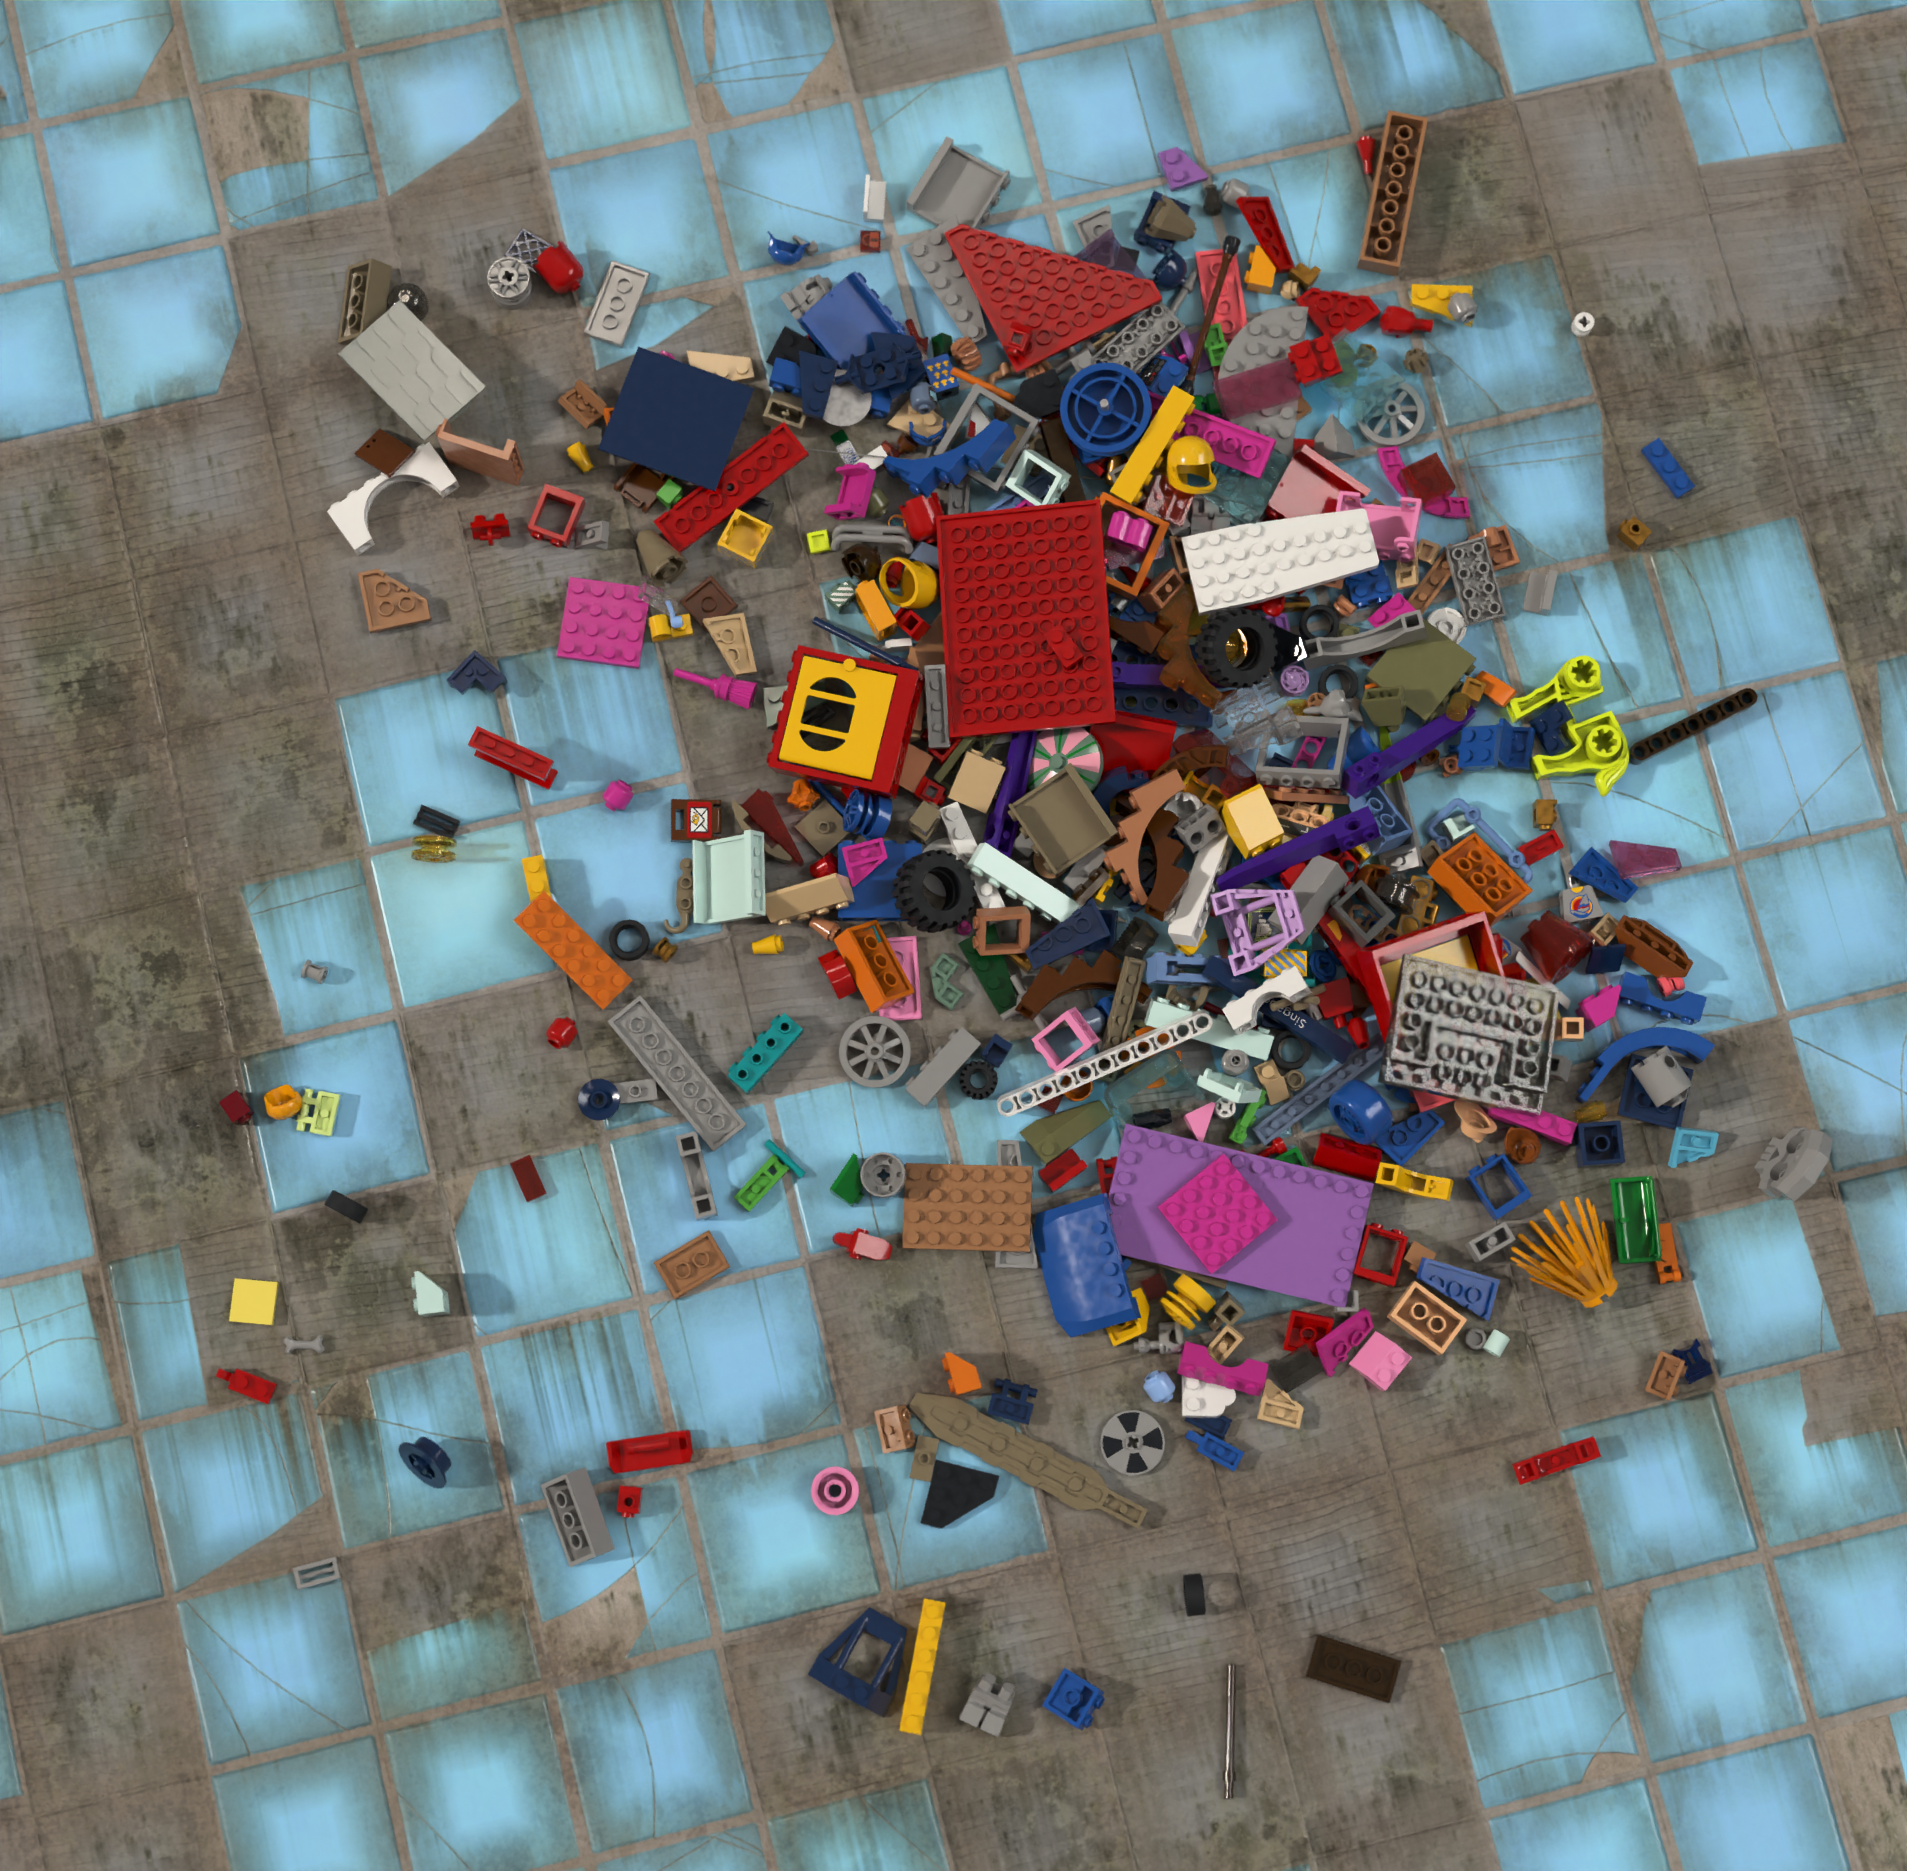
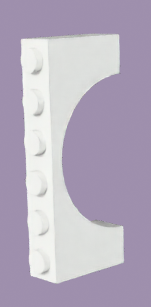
M429 442L426 445L421 444L415 449L416 452L390 478L381 472V475L377 478L366 481L359 490L351 491L346 499L341 502H335L330 506V509L327 511L330 518L358 556L375 545L368 530V512L373 500L383 489L394 483L415 481L430 486L444 498L460 487L454 475Z

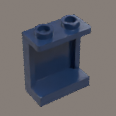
M1153 191L1150 203L1138 229L1134 233L1133 240L1141 246L1153 248L1159 254L1170 256V251L1173 250L1177 240L1154 238L1145 233V228H1150L1151 224L1147 222L1158 200L1163 202L1161 198L1163 194ZM1171 198L1189 215L1191 206Z

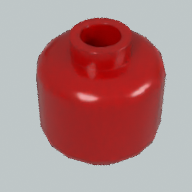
M568 1017L564 1019L556 1018L546 1031L548 1043L557 1049L568 1048L578 1034L575 1022Z

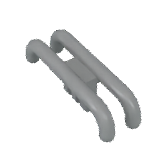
M841 524L832 532L831 549L833 551H837L839 544L842 542H862L872 548L878 546L877 550L879 553H882L883 543L902 544L907 554L913 552V539L908 529L902 526ZM843 532H860V533H862V534H847V533L841 534V533H843ZM883 533H884V534H901V535H903V536L883 535Z

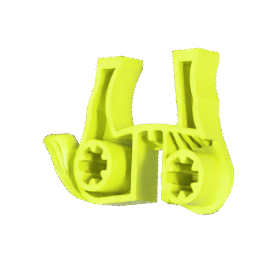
M1578 656L1568 660L1549 683L1535 689L1527 696L1513 698L1509 701L1506 709L1512 723H1516L1550 703L1556 704L1563 700L1571 712V707L1599 697L1603 693L1599 664L1589 656ZM1612 710L1580 723H1576L1575 719L1572 718L1562 725L1564 733L1574 748L1558 756L1536 755L1532 757L1530 765L1536 779L1540 780L1552 776H1572L1580 773H1595L1594 783L1599 794L1602 797L1607 796L1613 785L1624 775L1629 763L1627 740Z

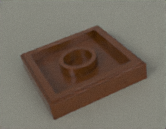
M711 575L680 600L681 605L706 633L708 630L703 623V619L729 615L738 607Z

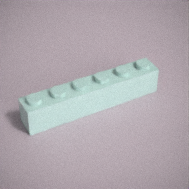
M986 842L978 845L967 864L972 868L971 871L980 877L985 876L989 879L988 882L996 888L1002 887L1006 890L1005 893L1013 899L1019 898L1028 909L1037 910L1040 912V917L1049 922L1052 920L1057 925L1082 907L1076 901Z
M1158 996L1157 1000L1151 998L1144 1023L1148 1026L1159 1028L1196 1011L1190 1010V1006L1178 1002L1177 1005L1170 1004L1169 999ZM1198 1008V1010H1197V1011H1199V1010L1205 1011V1012L1208 1013V1015L1210 1014L1209 1011H1206V1010H1203V1009H1199V1008ZM1218 1014L1217 1017L1210 1016L1212 1027L1208 1031L1192 1038L1229 1050H1241L1249 1056L1267 1061L1274 1036L1269 1033V1029L1260 1026L1257 1029L1251 1028L1238 1036L1227 1017ZM1205 1016L1199 1017L1196 1024L1198 1026L1205 1025L1207 1018ZM1180 1025L1177 1028V1033L1180 1035L1187 1032L1186 1025Z

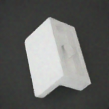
M867 174L863 210L864 221L884 223L886 182L870 181V175Z

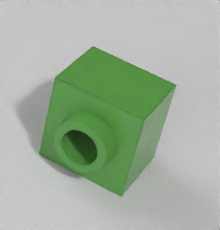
M670 479L656 494L657 500L670 510L683 499L682 488Z

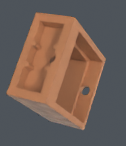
M1027 907L976 909V916L973 917L976 936H973L972 943L973 948L977 950L980 956L1025 953V950L1030 945L1031 913ZM1017 919L1015 943L986 944V921Z

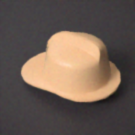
M1460 1098L1455 1101L1454 1108L1461 1118L1460 1127L1464 1135L1480 1143L1487 1134L1496 1131V1123L1477 1103L1466 1098Z

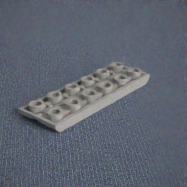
M1159 302L1141 312L1093 356L1096 364L1116 363L1137 373L1172 342L1186 326L1162 302ZM1075 372V373L1069 378V380H1071L1072 377H1073L1075 374H1077V372Z

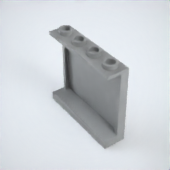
M946 137L906 201V210L937 227L956 215L959 225L965 224L980 230L981 223H986L991 212L989 210L991 207H995L999 202L1000 192L1002 189L1006 190L1011 181L1009 179V170H1006L1005 173L997 170L954 146V140Z

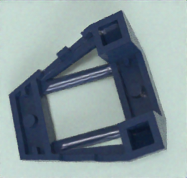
M869 1607L818 1655L808 1675L860 1706L885 1717L895 1698L907 1628ZM864 1630L891 1645L871 1685L843 1670ZM850 1636L836 1664L829 1661L831 1656ZM894 1660L887 1688L884 1692L879 1689V1686Z

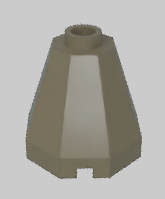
M1163 194L1161 197L1163 202L1158 200L1147 222L1151 224L1150 228L1146 227L1145 233L1154 238L1184 242L1192 239L1197 230L1194 227L1195 222L1170 197Z

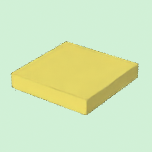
M235 1278L229 1321L273 1325L279 1283Z

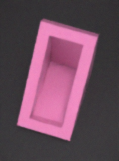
M1216 1103L1206 1104L1183 1117L1194 1140L1203 1142Z

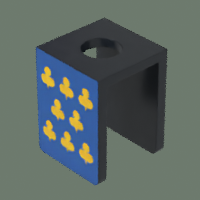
M948 354L923 361L926 370L924 377L926 382L934 387L937 401L959 395L957 378L950 374L953 367Z

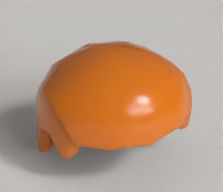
M1083 1070L1079 1071L1080 1076L1085 1077L1088 1075ZM1065 1075L1061 1080V1084L1067 1085L1071 1077ZM1088 1082L1063 1094L1071 1101H1082L1091 1094L1093 1082Z

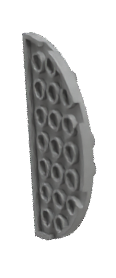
M1302 306L1278 308L1266 312L1246 324L1229 344L1223 356L1218 376V393L1226 420L1275 439L1277 442L1269 461L1288 465L1293 455L1300 383L1298 384L1294 374L1295 371H1298L1296 364L1291 365L1287 353L1291 352L1290 346L1305 341L1308 307Z

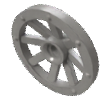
M1394 379L1379 380L1369 385L1361 393L1355 408V419L1360 432L1372 443L1383 447L1401 446L1410 442L1420 431L1425 417L1424 404L1417 391L1407 383ZM1389 388L1402 392L1395 400H1392ZM1382 389L1385 402L1371 396V394ZM1408 396L1415 406H1400V403ZM1365 401L1381 408L1363 414ZM1392 408L1394 412H1390L1388 409ZM1401 413H1416L1415 425ZM1380 416L1381 420L1372 431L1367 426L1365 420ZM1397 420L1409 430L1407 434L1398 437ZM1386 422L1390 423L1391 438L1378 435Z
M868 1016L854 1022L843 1034L839 1046V1058L846 1074L856 1083L871 1088L884 1087L898 1080L907 1069L911 1056L910 1042L905 1031L893 1020L882 1016ZM868 1024H881L875 1041H873L866 1026ZM887 1027L891 1028L899 1036L882 1044ZM859 1028H861L868 1043L867 1045L850 1039ZM900 1043L903 1045V1058L885 1052V1050ZM847 1045L863 1050L864 1053L848 1061ZM878 1048L879 1053L872 1055L871 1049ZM883 1058L900 1064L899 1068L890 1076L882 1060ZM868 1059L863 1077L854 1072L851 1066ZM874 1062L877 1063L884 1079L869 1080Z

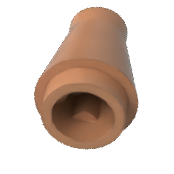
M816 915L813 916L809 923V926L825 940L834 942L833 939L840 935L842 929L838 926V923L817 917Z

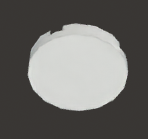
M1448 607L1433 611L1426 620L1457 644L1462 641L1467 630L1463 616L1458 611Z

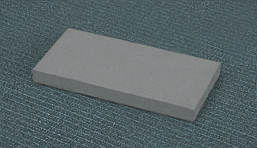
M612 260L584 330V335L623 348L650 279V273Z

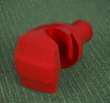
M1388 306L1380 317L1379 326L1382 334L1396 335L1395 338L1411 336L1414 330L1431 333L1433 319L1415 318L1412 311L1402 307Z

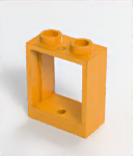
M874 579L869 582L865 580L857 585L858 588L855 589V599L878 642L896 634L897 621Z

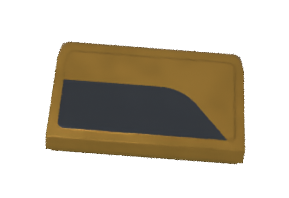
M1307 596L1285 597L1282 613L1305 612L1311 606V602Z

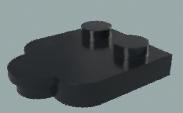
M784 326L766 363L774 366L775 358L777 357L795 362L800 368L799 350L817 355L818 348L810 339Z
M1055 368L1024 380L1020 385V393L1014 398V406L1024 412H1028L1029 415L1036 419H1042L1059 412L1064 390Z

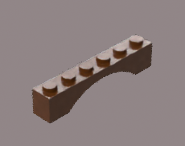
M1109 615L1110 632L1114 630L1119 633V638L1126 643L1133 642L1137 645L1136 649L1144 654L1148 652L1152 654L1166 633L1165 630L1150 621H1126Z

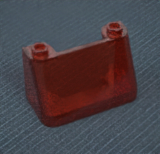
M1205 728L1182 734L1172 743L1175 755L1197 746L1225 745L1212 731ZM1229 749L1227 767H1218L1226 775L1221 782L1220 789L1227 799L1258 785L1256 774Z

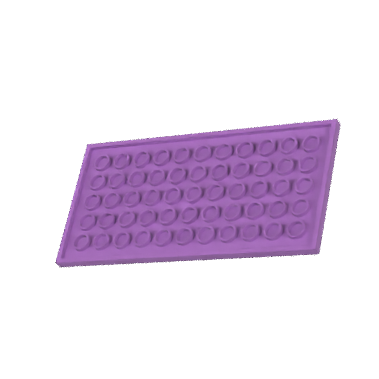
M1125 1124L1108 1200L1112 1210L1110 1218L1121 1255L1324 1304L1346 1307L1374 1183ZM1224 1153L1277 1218V1221L1213 1274H1210L1157 1207Z

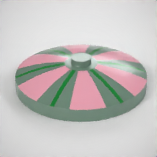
M1081 727L1042 731L1035 740L1027 780L1030 791L1063 770L1066 765L1072 763L1092 793L1097 787L1103 771V754L1095 737Z

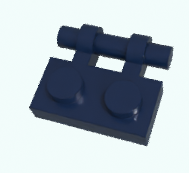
M996 1378L994 1387L1002 1388L1001 1395L992 1393L987 1414L1029 1425L1034 1404L1026 1402L1027 1396L1036 1398L1038 1389L1031 1388L1028 1384L1012 1383L1010 1379L1005 1378V1380ZM1008 1391L1020 1393V1399L1007 1397Z

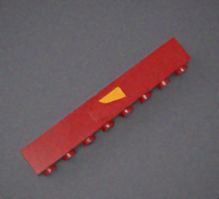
M1307 862L1291 866L1279 875L1278 879L1286 890H1290L1308 865ZM1326 911L1314 928L1372 1005L1356 951L1367 947L1361 948Z

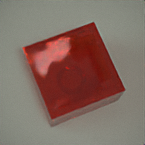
M1437 452L1401 469L1397 476L1407 497L1422 499V509L1452 495L1456 488Z

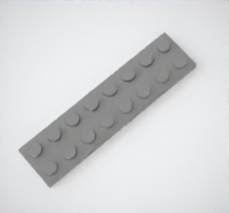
M641 995L607 1021L713 1152L747 1126Z

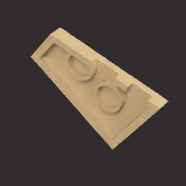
M687 351L689 365L738 383L755 379L749 357Z
M744 613L703 619L704 625L735 677L756 674L757 670Z

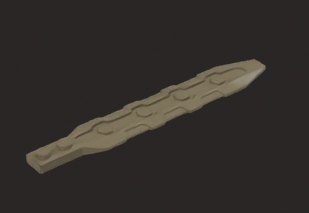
M916 1392L909 1406L936 1437L956 1447L960 1446L981 1457L984 1462L1008 1471L1021 1478V1481L1058 1497L1059 1501L1077 1510L1100 1509L1139 1529L1148 1509L1109 1490L1098 1471L1057 1453L1052 1447L1032 1440L1015 1431V1428L978 1412L977 1408L957 1398Z

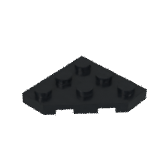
M1269 622L1268 626L1273 627L1275 631L1273 636L1277 638L1278 643L1275 645V650H1278L1277 656H1274V667L1269 668L1270 674L1310 658L1303 637ZM1237 629L1246 655V638L1244 634L1239 629Z
M936 1460L921 1524L942 1529L994 1497L999 1476Z

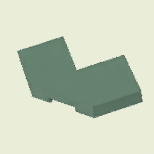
M942 953L930 969L934 998L952 1011L964 995L963 992L948 982L960 964L945 953Z

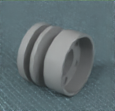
M505 257L491 265L487 274V280L491 295L496 304L508 310L520 309L527 305L532 299L534 290L529 270L525 263L517 258Z
M884 1152L873 1154L867 1158L862 1165L860 1173L861 1182L865 1189L872 1195L882 1198L892 1197L899 1193L905 1185L907 1176L902 1161L894 1155ZM885 1169L886 1173L890 1174V1177H887L886 1181L883 1182L879 1174Z

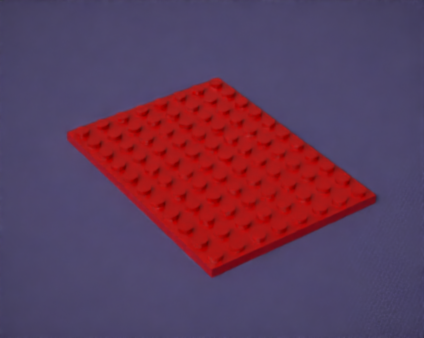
M1095 499L936 516L949 738L958 739L1115 724L1116 709L1101 500ZM1059 623L1084 657V659L1068 670L1043 637L1046 632Z

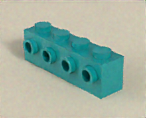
M785 1013L782 1016L777 1015L770 1023L772 1027L767 1032L765 1030L762 1031L756 1038L758 1042L753 1048L749 1046L742 1054L744 1058L739 1063L735 1062L728 1069V1078L747 1095L804 1033L803 1029Z

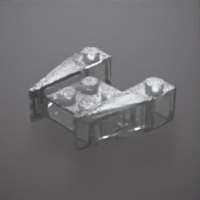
M1269 668L1270 674L1266 678L1261 677L1262 682L1257 685L1253 684L1250 688H1237L1210 710L1218 729L1229 724L1233 734L1223 738L1225 744L1230 746L1229 753L1231 757L1245 754L1246 750L1259 748V750L1267 749V745L1271 744L1284 745L1304 735L1290 706L1272 715L1266 706L1284 697L1271 668Z

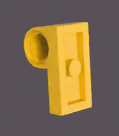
M666 614L650 617L649 625L652 642L693 636L690 614L679 615L682 616L683 627L673 628L670 617Z

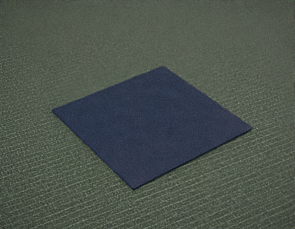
M638 347L598 450L715 492L754 388Z

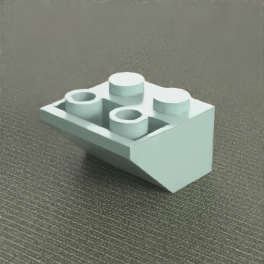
M415 1271V1277L411 1278L412 1289L416 1290L417 1296L413 1300L415 1312L418 1311V1315L423 1317L450 1314L448 1292L425 1274Z

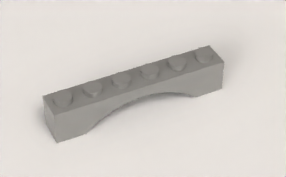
M1419 609L1401 614L1386 624L1363 633L1343 637H1317L1306 640L1310 658L1303 660L1306 670H1312L1427 638L1421 611Z

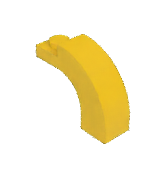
M1380 1162L1376 1183L1385 1188L1416 1197L1450 1201L1454 1182L1452 1179L1424 1175L1407 1170L1400 1165Z

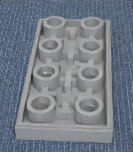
M1485 536L1444 547L1465 625L1470 626L1506 615Z

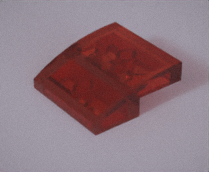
M1157 473L1142 510L1170 524L1182 527L1195 494L1185 493L1169 484L1168 477Z

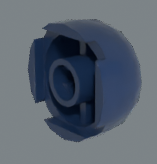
M1175 250L1170 251L1172 255H1165L1152 272V274H1156L1152 281L1159 290L1170 291L1176 287L1180 288L1187 280L1185 277L1187 264L1184 258Z

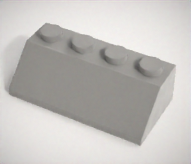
M586 1467L564 1474L541 1485L570 1567L615 1550Z

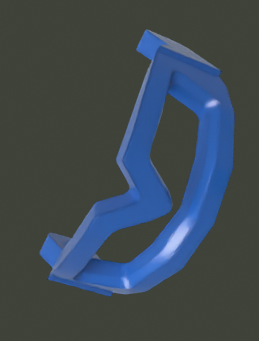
M943 420V428L928 438L917 434L913 430V422H909L910 436L921 446L930 447L937 445L947 432V421Z

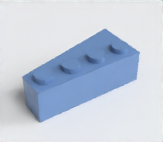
M1379 785L1357 799H1354L1346 790L1340 787L1343 795L1349 796L1348 806L1351 812L1368 806L1376 821L1381 836L1367 842L1373 856L1400 847L1413 833L1411 827Z

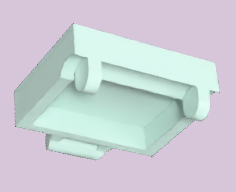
M1209 1068L1205 1070L1203 1076L1199 1075L1196 1084L1236 1103L1258 1102L1262 1092L1261 1089L1254 1087L1253 1083L1239 1077L1234 1078L1223 1072H1212Z

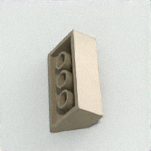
M373 258L348 266L338 337L339 344L349 345L386 312L389 299V284L392 278V266Z

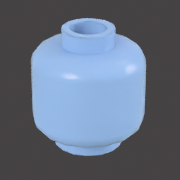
M1155 1370L1145 1377L1143 1387L1153 1402L1162 1401L1166 1403L1173 1398L1172 1393L1175 1390V1384L1166 1372Z

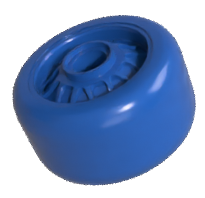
M1353 1079L1346 1082L1329 1099V1110L1334 1121L1348 1137L1359 1144H1373L1393 1124V1116L1386 1101L1373 1087L1364 1081Z

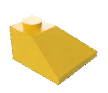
M1141 1287L1131 1291L1132 1297H1136L1141 1318L1106 1328L1113 1346L1146 1332L1150 1306Z

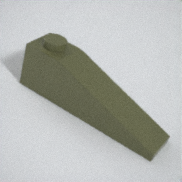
M1097 1100L1038 1119L1022 1130L1020 1134L1042 1164L1046 1166L1109 1120L1112 1115L1101 1100Z

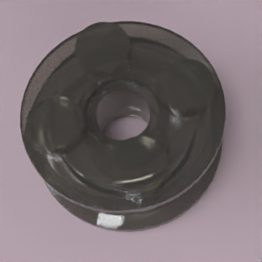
M1386 874L1385 877H1378L1376 879L1378 885L1374 892L1377 897L1393 912L1404 915L1413 914V903L1420 897V894L1416 891L1417 887L1411 883L1397 881L1396 877Z

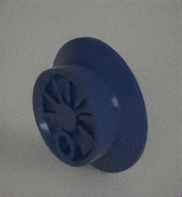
M419 1437L413 1444L408 1442L400 1444L399 1454L405 1465L415 1476L434 1488L441 1489L446 1485L445 1473L450 1469L451 1461L438 1444L426 1437Z

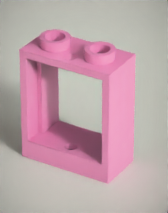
M1076 1007L1067 1010L1031 1039L1034 1042L1035 1049L1045 1057L1047 1065L1055 1072L1068 1067L1100 1041ZM1066 1021L1083 1046L1062 1062L1044 1037Z

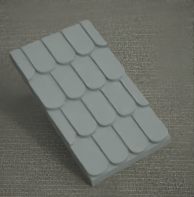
M400 300L338 353L344 362L423 441L427 440L433 433H436L439 424L443 423L444 418L448 420L449 424L468 408L470 401L486 388Z

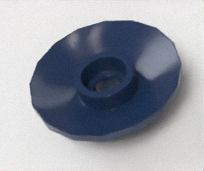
M593 1079L585 1083L578 1095V1106L582 1113L589 1119L596 1121L606 1120L613 1116L620 1104V1094L616 1086L604 1079ZM598 1097L604 1099L602 1104L596 1103Z

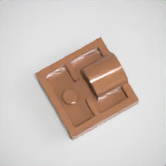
M1506 525L1497 528L1495 526L1486 528L1466 539L1467 541L1485 536L1494 572L1520 563Z

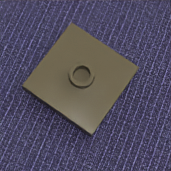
M825 799L795 826V829L822 858L850 834V832L843 830V817Z

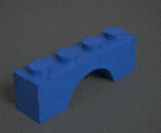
M1629 972L1621 975L1619 982L1621 991L1618 999L1621 1004L1626 1006L1634 1004L1640 1006V1009L1645 1012L1652 1013L1656 1011L1661 1013L1660 1016L1668 1019L1675 1017L1681 1019L1680 1022L1686 1025H1693V1023L1696 1024L1701 1020L1707 997L1686 991L1677 1000L1663 1001L1650 992L1645 977Z

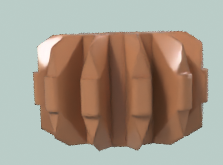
M965 336L952 343L951 355L962 371L966 373L972 372L981 366V354L971 338Z

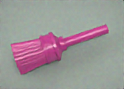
M675 668L673 676L710 687V690L714 691L716 699H722L725 702L729 700L746 709L751 708L757 692V683L737 680L732 676H726V674H722L718 679H709Z

